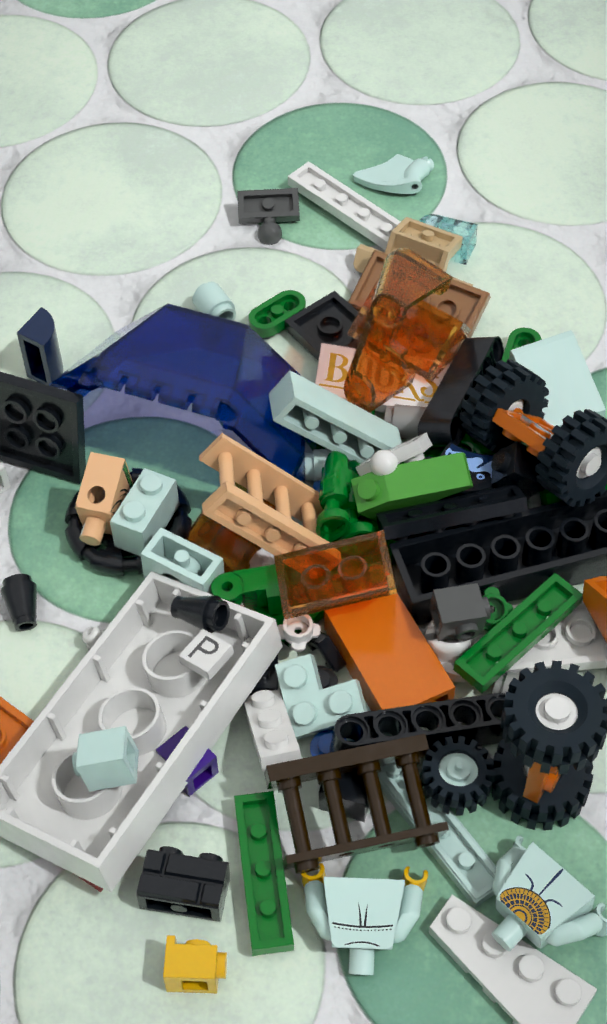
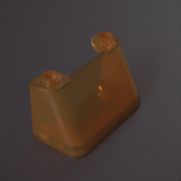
M406 247L393 251L384 260L344 383V394L347 400L369 413L410 386L417 371L413 368L408 369L405 364L404 356L407 355L408 349L395 341L407 310L433 293L442 295L448 291L453 278Z

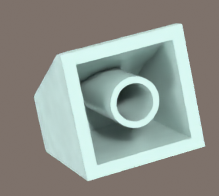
M571 330L510 350L509 360L518 362L546 382L545 387L548 388L549 395L544 398L549 400L548 407L542 409V412L545 413L543 418L545 421L553 426L558 425L561 427L563 425V418L567 415L573 418L575 411L581 410L584 412L585 409H590L603 417L605 416V406L575 335Z

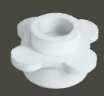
M300 611L290 613L285 617L283 625L277 626L280 638L290 643L292 650L296 652L304 651L306 644L312 638H318L321 634L320 626L313 623L308 614ZM295 630H301L302 632L297 634Z

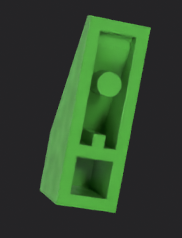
M463 452L398 464L397 468L388 475L378 476L370 472L351 479L358 513L376 522V513L437 501L473 487L466 454Z

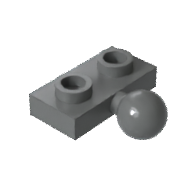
M298 188L237 191L239 224L263 223L258 229V238L266 245L276 244L282 238L281 227L275 222L300 221Z

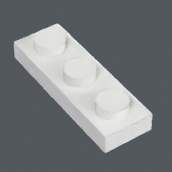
M261 690L253 695H249L243 703L244 711L262 771H265L267 765L301 759L300 748L280 690Z

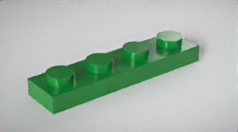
M554 573L454 662L453 670L482 694L582 603L583 594L558 574Z
M274 791L234 796L252 956L294 951Z

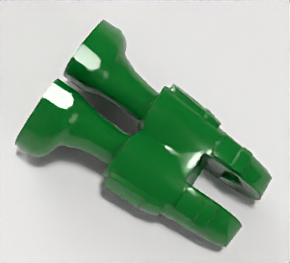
M332 451L328 454L324 467H322L318 500H320V505L324 510L316 519V533L329 542L336 540V546L341 551L361 552L368 550L377 543L378 533L371 523L358 522V518L363 515L357 511L351 479L359 477L355 467L360 463L356 460L348 463L345 454Z

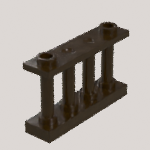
M426 734L267 765L264 772L267 789L277 788L278 793H283L296 853L285 856L283 860L284 870L295 868L296 874H302L320 869L319 862L415 842L416 848L429 847L440 843L439 837L449 830L448 823L442 822L431 825L417 764L420 763L419 758H423L429 750ZM396 763V767L402 770L415 828L392 833L378 773L381 771L380 766ZM357 771V776L363 779L376 837L352 841L338 781L342 779L341 774ZM317 779L318 784L323 785L336 845L312 850L299 789L302 788L301 782Z

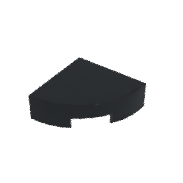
M321 632L318 638H312L307 643L312 651L319 650L326 661L325 665L332 671L338 672L347 665L329 635Z

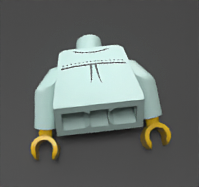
M319 863L320 871L317 875L309 876L306 873H302L301 879L305 892L306 912L321 938L331 941L332 947L349 948L348 974L374 975L375 949L392 950L394 943H400L406 939L420 917L423 891L428 879L427 870L423 871L422 879H412L408 874L409 866L405 867L402 880L326 877L323 863Z

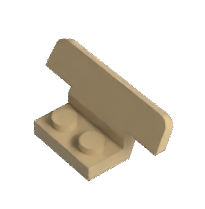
M405 217L391 231L385 252L364 244H360L356 250L353 265L355 270L363 273L373 251L377 250L473 286V284L446 275L448 262L461 248L463 237L409 217Z

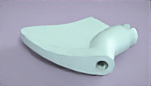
M396 154L383 164L355 172L353 179L354 182L379 191L415 194L422 189L421 181L434 169V162L431 158L428 159L427 156L412 160Z

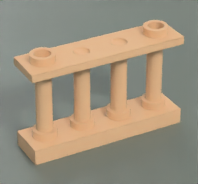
M223 433L199 455V461L219 472L220 487L202 503V514L316 580L341 559L340 548L316 533V519L324 510L320 505V500H318V491ZM235 482L245 487L248 493L236 487ZM263 499L275 505L276 510L266 505ZM291 516L303 522V526L293 521Z

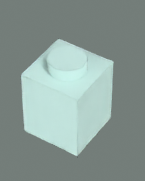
M126 726L79 734L77 752H74L72 755L73 770L76 776H81L89 792L136 784L139 750Z

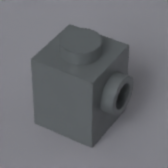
M478 583L433 590L429 610L438 641L456 638L460 641H467L483 633L486 620L491 617L489 600L486 596L482 597Z

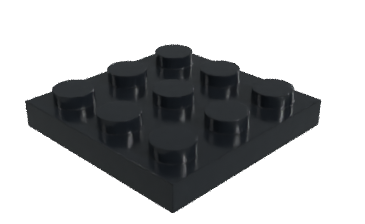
M0 372V460L81 484L86 469L83 395Z

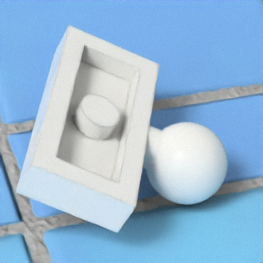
M426 432L388 450L375 452L371 458L366 459L355 468L359 476L370 472L378 476L388 475L401 462L409 463L423 460L425 458L423 453L432 446V443Z

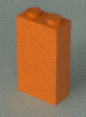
M391 582L381 587H371L363 594L347 601H337L324 610V630L347 664L345 666L351 677L360 681L363 697L371 711L454 699L455 686Z

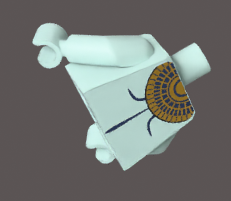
M517 836L513 847L496 864L492 889L496 895V910L505 919L491 933L493 938L504 949L511 951L524 936L540 949L547 944L557 947L585 940L593 935L606 936L607 919L602 916L606 905L599 903L593 912L589 913L593 909L595 895L534 842L527 849L521 846L524 837Z

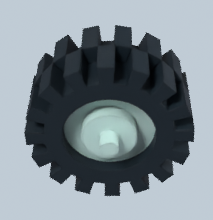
M452 736L445 737L444 745L438 740L433 744L432 750L429 749L422 764L420 780L422 787H424V796L426 799L432 797L431 805L434 808H437L441 803L443 805L442 812L449 814L450 807L456 808V815H463L464 808H467L469 813L475 812L477 804L482 807L486 803L487 796L489 797L492 789L495 770H493V759H487L489 751L485 747L478 751V742L473 739L470 745L464 744V736H458L457 743H453Z

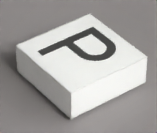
M202 629L178 657L182 665L211 680L231 658L234 650L233 646L228 642Z

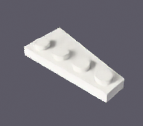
M452 894L430 925L429 934L465 973L469 972L483 987L482 991L493 1003L497 1002L513 1019L512 1023L577 1024L595 996L597 988L522 939L511 951H507L491 934L499 924Z

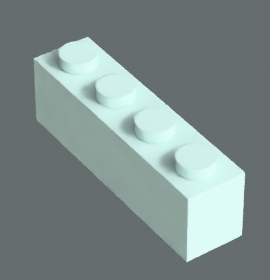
M291 370L287 372L269 393L274 422L331 451L345 454L350 461L356 460L361 464L366 459L371 458L375 452L388 450L402 443L399 429L394 425Z

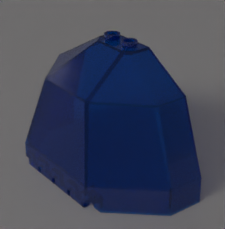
M166 304L116 331L49 384V386L81 394L83 398L92 390L97 388L103 389V387L120 392L125 384V394L153 401L157 394H159L158 403L187 410L190 404L193 403V413L215 418L224 429L233 431L256 454L305 483L306 438L273 421L269 400L270 391L289 370L298 375L300 374L247 324Z

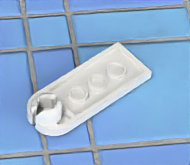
M583 600L575 610L504 674H507L508 671L520 673L526 667L533 673L535 663L543 661L546 668H551L552 661H562L561 668L569 670L571 663L580 666L579 670L607 668V643L584 605ZM513 604L512 606L515 609L519 604ZM490 607L491 613L494 612V607ZM431 621L426 629L425 639L451 681L467 682L453 670L454 662L488 631L483 630L481 635L467 641H460L457 638L438 641L433 621Z

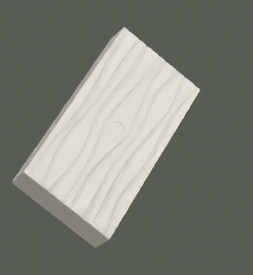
M153 571L148 574L0 764V837L109 892H112L183 791L188 783L186 780L207 749L211 750L283 647L274 618L222 599L229 605V620L223 630L215 631L211 634L231 644L234 654L211 680L182 665L178 655L196 637L201 629L181 619L172 617V601L176 596L213 595ZM126 726L139 750L136 784L89 792L81 776H76L72 765V755L74 752H77L79 734ZM187 726L189 730L165 761L156 752V749L183 727Z

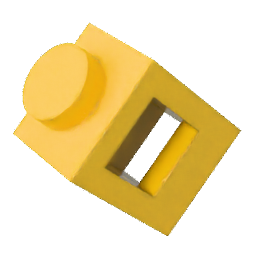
M167 935L163 972L166 992L217 994L218 979H226L227 952H218L217 945H211L208 941L199 939L188 940L185 944H177L175 935Z

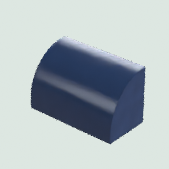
M41 307L17 332L27 377L39 383L56 387L63 376V363L53 317L47 310Z

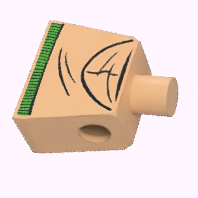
M90 452L75 505L83 526L79 538L86 544L99 546L104 533L112 535L110 520L134 485L124 458Z

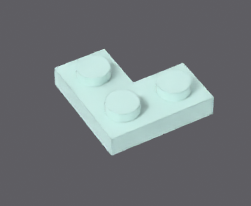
M307 654L275 664L283 701L297 740L318 734L321 731L334 729L337 720L342 716L367 712L360 681L357 679L322 688L314 655Z

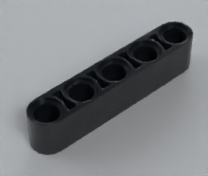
M499 336L466 338L463 341L418 424V436L427 432L432 443L431 447H446L450 442L458 446L466 433L461 426L464 422L460 420V413L465 411L461 407L463 400H468L470 396L466 393L469 387L474 388L476 386V377L479 374L481 376L486 375L485 369L491 365L496 368V362L502 360L504 348Z
M494 693L342 716L334 726L330 753L420 734H426L430 750H432L433 744L438 740L444 745L445 737L452 736L453 743H457L458 736H464V744L470 745L472 739L478 742V746L500 743L503 739L504 728H501V719L496 717L501 718L505 693ZM420 727L427 728L430 731L423 730ZM383 733H389L392 736H386ZM343 738H350L355 742H349Z

